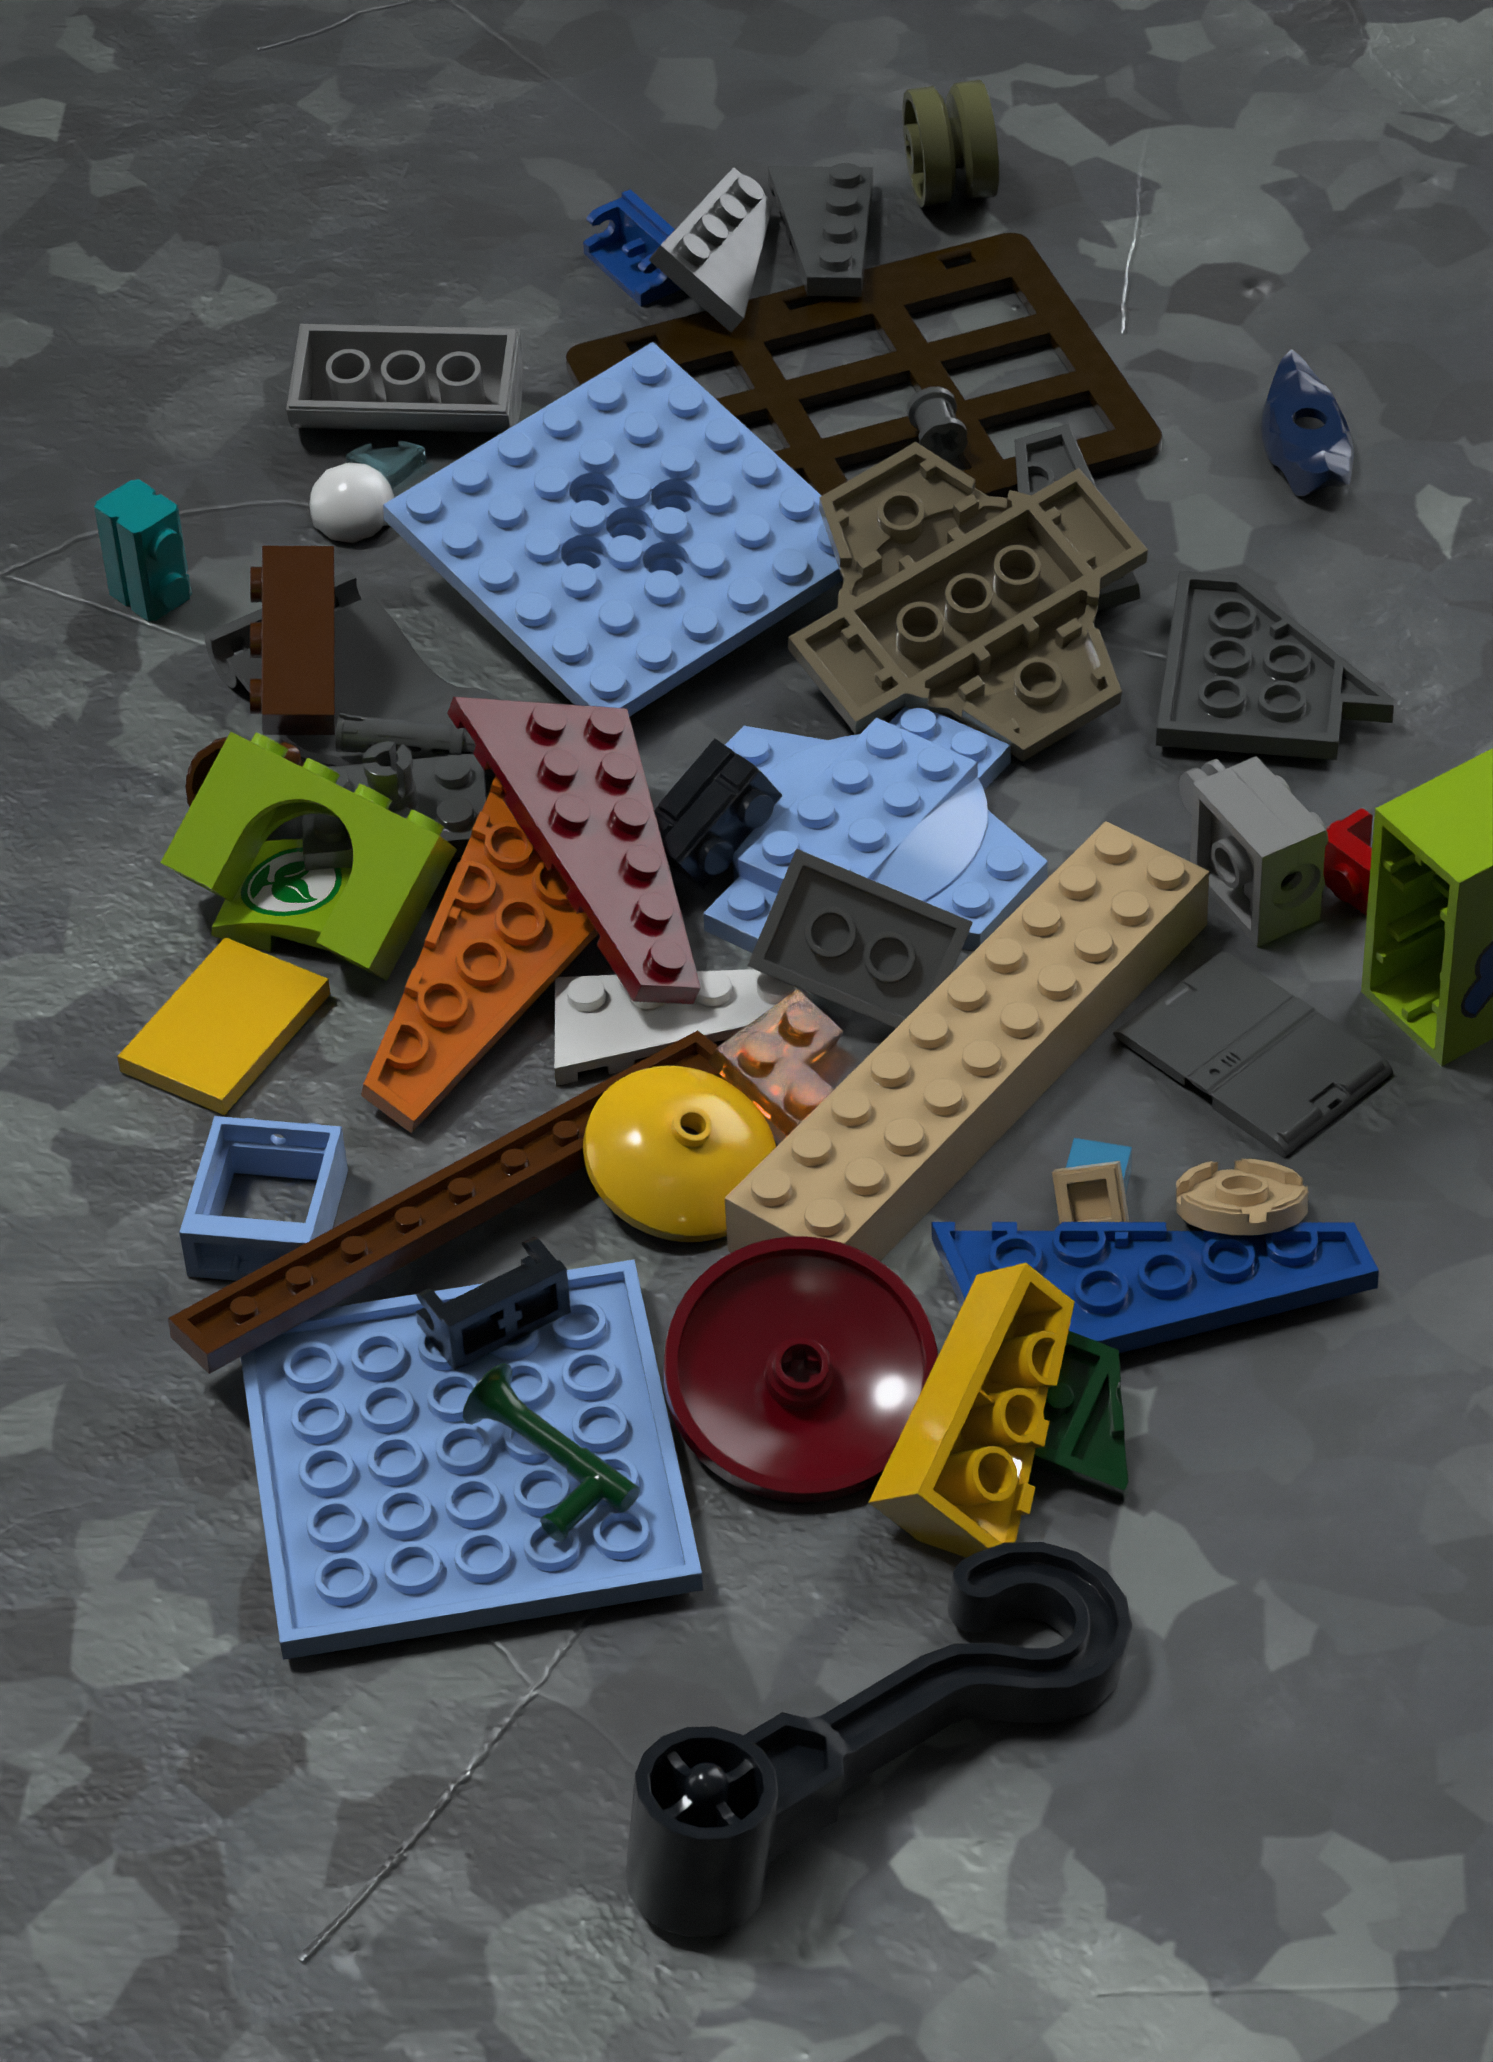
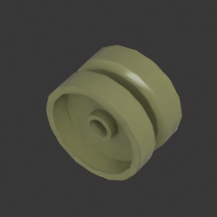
M981 80L954 83L947 94L946 105L943 97L933 86L906 90L902 105L904 145L910 181L919 206L923 208L948 204L954 194L955 183L967 201L994 198L998 193L999 154L995 121L985 84Z

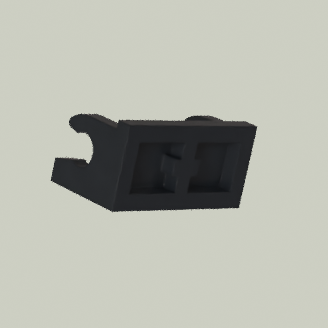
M532 1237L522 1242V1246L529 1256L521 1259V1266L446 1303H443L430 1288L416 1294L419 1302L424 1307L416 1311L417 1324L454 1371L571 1313L567 1268L560 1260L557 1261L537 1237Z

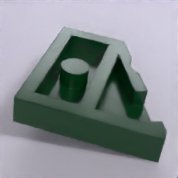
M1068 1331L1057 1386L1048 1388L1045 1402L1044 1419L1050 1421L1044 1447L1036 1448L1032 1465L1125 1501L1128 1494L1129 1481L1126 1464L1119 1350Z

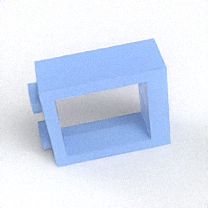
M214 1116L179 1232L187 1276L237 1281L331 1230L348 1173L342 1126ZM273 1134L282 1135L284 1138L276 1137ZM234 1173L317 1180L306 1222L222 1216Z

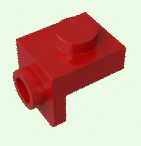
M1360 808L1345 819L1335 821L1326 828L1328 844L1325 847L1323 875L1325 886L1331 889L1337 898L1350 903L1367 916L1373 815L1364 808Z

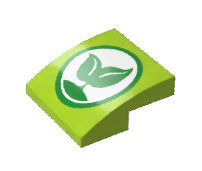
M303 839L265 841L232 902L225 899L212 925L211 936L221 939L226 937L241 944L269 952L277 937L327 950L316 941L346 887L352 868L306 871L303 858Z

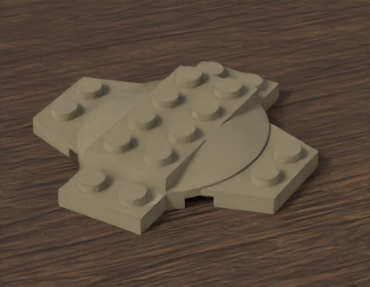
M915 442L819 497V511L844 583L842 588L839 589L837 609L789 636L788 650L855 734L866 729L876 717L882 719L896 710L901 711L904 707L911 709L924 708L939 714H950L967 726L1010 744L1011 754L1024 762L1121 703V687L1100 630L1095 629L1094 626L1100 590L1147 563L1148 549L1080 468L1033 495L1009 490L1008 498L991 497L975 488L974 478Z

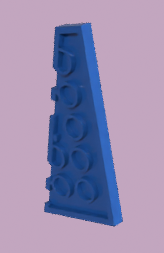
M931 1222L932 1241L961 1307L977 1274L1027 1263L1075 1301L1069 1331L1118 1349L1119 1353L1378 1288L1379 1269L1354 1222H1300L1283 1231L1262 1235H1227L1206 1230L1167 1231L1166 1222H1062L1055 1228V1231H1017V1222H992V1231H955V1222Z

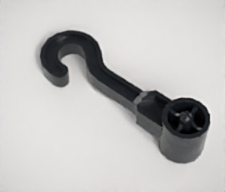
M1044 1542L1002 1543L972 1554L955 1567L948 1603L949 1618L956 1626L969 1632H984L992 1629L999 1623L1013 1618H1032L1046 1622L1058 1630L1065 1639L1063 1643L1049 1648L1033 1649L997 1643L952 1644L918 1657L821 1716L806 1718L781 1712L744 1735L709 1726L686 1727L660 1737L643 1753L635 1772L626 1878L628 1894L638 1911L662 1930L686 1937L718 1936L741 1927L758 1911L766 1890L769 1862L836 1822L840 1797L851 1785L948 1726L965 1719H988L1018 1723L1063 1722L1096 1709L1117 1688L1126 1660L1132 1630L1127 1597L1105 1569L1079 1552Z

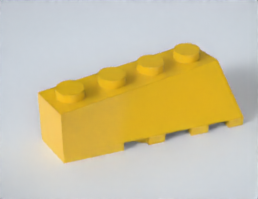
M1027 1263L977 1274L868 1503L916 1540L966 1558L1002 1543L1016 1542L1021 1516L1028 1515L1031 1511L1035 1487L1028 1484L1036 1448L1044 1447L1050 1422L1044 1419L1045 1402L1048 1388L1057 1386L1075 1301Z

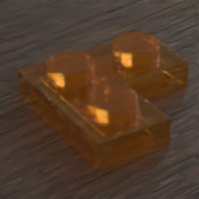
M797 989L718 1046L708 1064L730 1084L742 1091L765 1117L788 1136L834 1090L809 1065L836 1046L843 1030Z

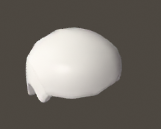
M345 463L330 468L315 482L310 494L309 507L314 528L319 529L331 540L355 543L373 537L383 526H390L384 520L383 504L392 500L394 494L383 474L369 465Z

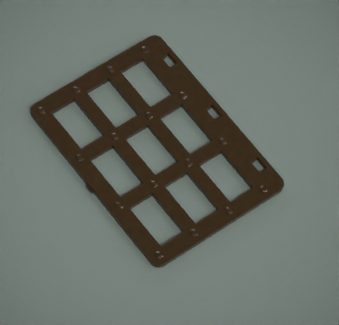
M1002 233L865 269L862 297L807 296L803 285L749 299L744 319L732 332L728 331L707 311L580 343L570 348L566 354L567 371L576 387H579L638 351L630 352L628 348L654 341L657 342V346L687 373L733 361L750 390L720 397L716 400L744 425L768 419L785 449L774 451V453L821 496L848 481L840 469L841 467L897 453L915 442L919 444L918 436L920 432L910 424L908 416L821 438L804 409L907 381L911 382L916 392L928 387H942L948 389L954 395L957 404L955 416L956 419H959L965 425L968 445L958 457L966 468L963 472L974 478L975 488L987 496L1008 498L1009 490L1018 492L1016 456L1003 459L984 429L1089 401L1109 430L1076 440L1091 475L1151 459L1157 456L1162 449L1161 429L1031 241L1018 233ZM967 259L971 261L969 264L946 269L944 266ZM1008 288H1013L1030 313V316L932 342L926 341L910 316L913 313ZM810 300H814L816 303L793 310H789L787 307L807 302ZM874 324L891 351L887 354L788 380L785 379L769 353L772 350ZM1049 343L1069 371L1065 374L968 400L964 399L947 373L948 370Z

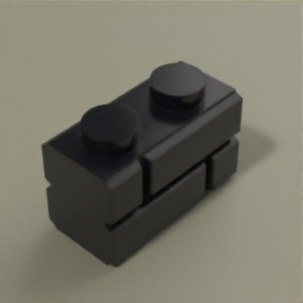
M714 739L654 810L668 865L682 873L702 889L705 888L715 875L722 873L728 868L735 851L755 828L764 825L768 821L775 804L782 797L777 788L755 765L739 754H736L717 739Z

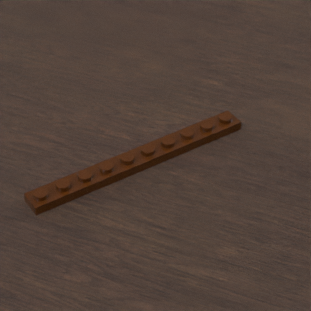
M697 1030L169 1317L170 1337L210 1374L585 1167L583 1138L590 1114L602 1094L621 1078L633 1072L651 1067L683 1066L711 1073L733 1085L739 1081L738 1061Z

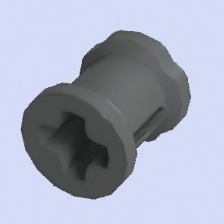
M928 387L912 396L907 404L906 412L910 424L920 432L918 436L919 444L944 460L954 459L960 455L968 445L965 425L959 419H956L955 416L957 404L954 395L948 389L942 387Z

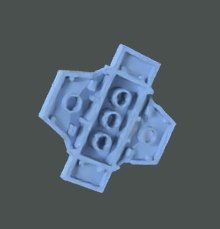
M904 707L889 723L876 717L861 734L831 740L743 726L725 744L736 754H739L755 765L782 794L781 799L775 804L768 821L764 825L755 828L735 851L732 859L734 882L703 913L704 931L751 953L754 951L796 849L972 921L973 924L962 948L975 951L1047 879L1048 861L987 808L984 790L1011 763V745L939 713L931 712L924 708L911 709Z

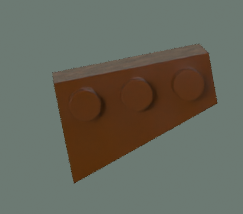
M262 546V567H250L251 602H262V622H250V658H262V679L250 678V715H262L263 735H335L334 546Z

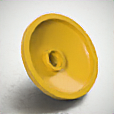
M683 1066L646 1068L633 1072L615 1082L596 1102L587 1122L583 1138L586 1170L591 1183L604 1203L633 1227L655 1237L678 1242H703L727 1236L725 1197L776 1148L774 1136L765 1117L742 1091L716 1075ZM681 1126L692 1128L699 1134H688Z

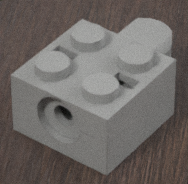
M1257 756L1227 769L1218 759H1214L1205 763L1201 769L1193 768L1184 772L1180 776L1179 790L1184 807L1192 815L1190 862L1209 871L1208 894L1257 947L1319 921L1322 891L1325 889L1323 875L1325 847L1328 844L1327 830L1321 818L1316 813L1309 812L1291 793L1286 781L1281 776L1274 775Z

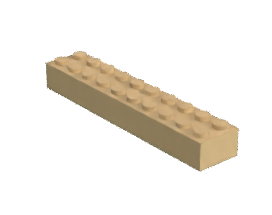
M1105 821L725 1197L728 1251L732 1253L752 1243L772 1238L807 1236L844 1243L881 1261L1205 928L1208 916L1209 871Z

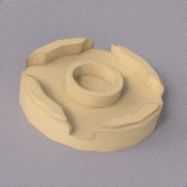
M1256 1159L1235 1160L1234 1169L1218 1171V1162H1205L1188 1169L1176 1181V1211L1188 1224L1206 1231L1227 1235L1268 1234L1283 1231L1299 1224L1308 1214V1187L1303 1185V1178L1293 1169L1274 1162Z

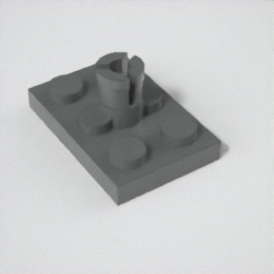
M386 741L368 748L363 755V764L328 767L340 775L336 782L337 785L354 793L357 786L363 784L392 800L388 810L406 819L410 811L415 810L443 825L444 829L440 836L457 849L453 858L462 857L477 817L487 799L485 770H483L474 754L412 759L410 749L402 744L396 750L395 742ZM325 814L302 815L305 870L352 868V842L341 819Z
M796 849L747 966L896 1029L953 972L973 922Z

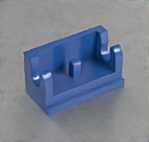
M631 189L622 192L621 198L594 209L587 216L586 220L592 226L600 225L606 220H609V225L604 232L595 233L583 241L584 254L638 305L642 307L681 290L678 285L648 260L675 229Z

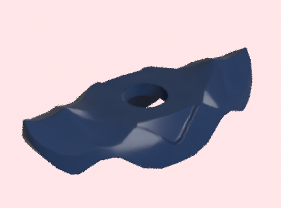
M1291 349L1278 365L1263 408L1261 431L1267 456L1272 464L1282 470L1296 496L1310 495L1325 487L1349 485L1352 475L1354 447L1348 424L1331 391L1317 377L1306 361ZM1302 417H1313L1322 421L1324 426L1318 429H1304L1296 425L1294 421Z

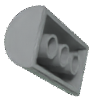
M300 324L286 407L289 424L292 428L503 433L519 423L523 381L520 329Z

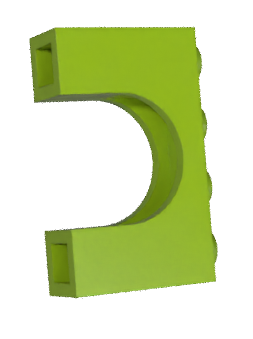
M230 732L160 863L179 876L232 902L263 843L280 825L295 817L307 814H325L341 819L352 842V871L345 889L316 942L334 955L387 981L457 850L440 836L444 826L415 810L410 811L407 819L388 810L392 800L363 784H359L354 793L337 785L336 782L340 775L315 760L307 758L301 767L285 759L284 757L288 749L258 732H255L251 741Z

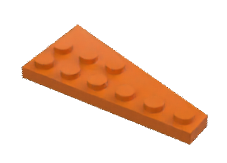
M496 775L483 809L480 811L462 858L455 868L426 936L417 963L412 969L405 985L404 993L393 1019L387 1027L363 1083L361 1096L410 1133L420 1125L598 935L597 930L586 913L577 914L566 898L569 887L557 869L548 870L503 801L506 790Z

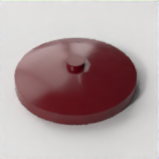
M807 1236L772 1238L752 1243L721 1258L697 1278L685 1293L676 1308L666 1338L663 1363L664 1389L671 1416L679 1433L700 1461L715 1474L732 1485L760 1497L794 1503L821 1502L854 1494L879 1481L936 1362L938 1351L930 1321L922 1305L905 1282L885 1264L855 1247L829 1239Z

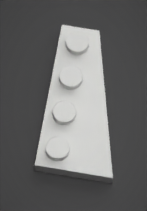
M754 969L697 971L701 989L694 1004L634 1002L617 975L557 977L555 979L554 1062L556 1086L577 1082V1072L604 1066L607 1067L609 1074L622 1072L635 1065L634 1060L649 1057L697 1030L712 1042L723 1040L729 1047L809 1030L808 992Z

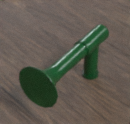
M505 1363L497 1365L480 1379L465 1403L462 1416L464 1422L470 1425L478 1423L483 1419L501 1422L567 1469V1473L581 1483L552 1512L545 1514L540 1519L541 1526L551 1538L559 1542L564 1541L568 1537V1532L602 1499L621 1513L627 1511L634 1504L640 1492V1488L587 1448L580 1447L529 1409L517 1397L510 1384L513 1372L510 1365Z

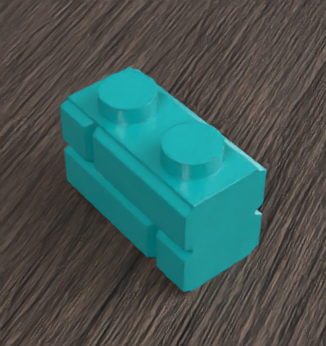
M140 479L130 480L96 501L94 510L109 595L125 606L131 605V610L148 622L158 620L189 600L192 591L189 575L186 574L188 566L178 505L162 494L156 495V491Z

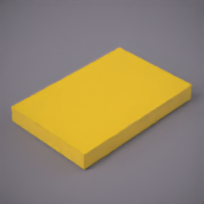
M224 937L117 1056L120 1072L225 1115L331 994L329 979Z

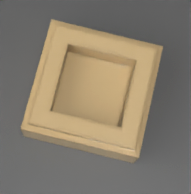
M1120 1161L1055 1169L1052 1172L1060 1224L1062 1222H1129Z

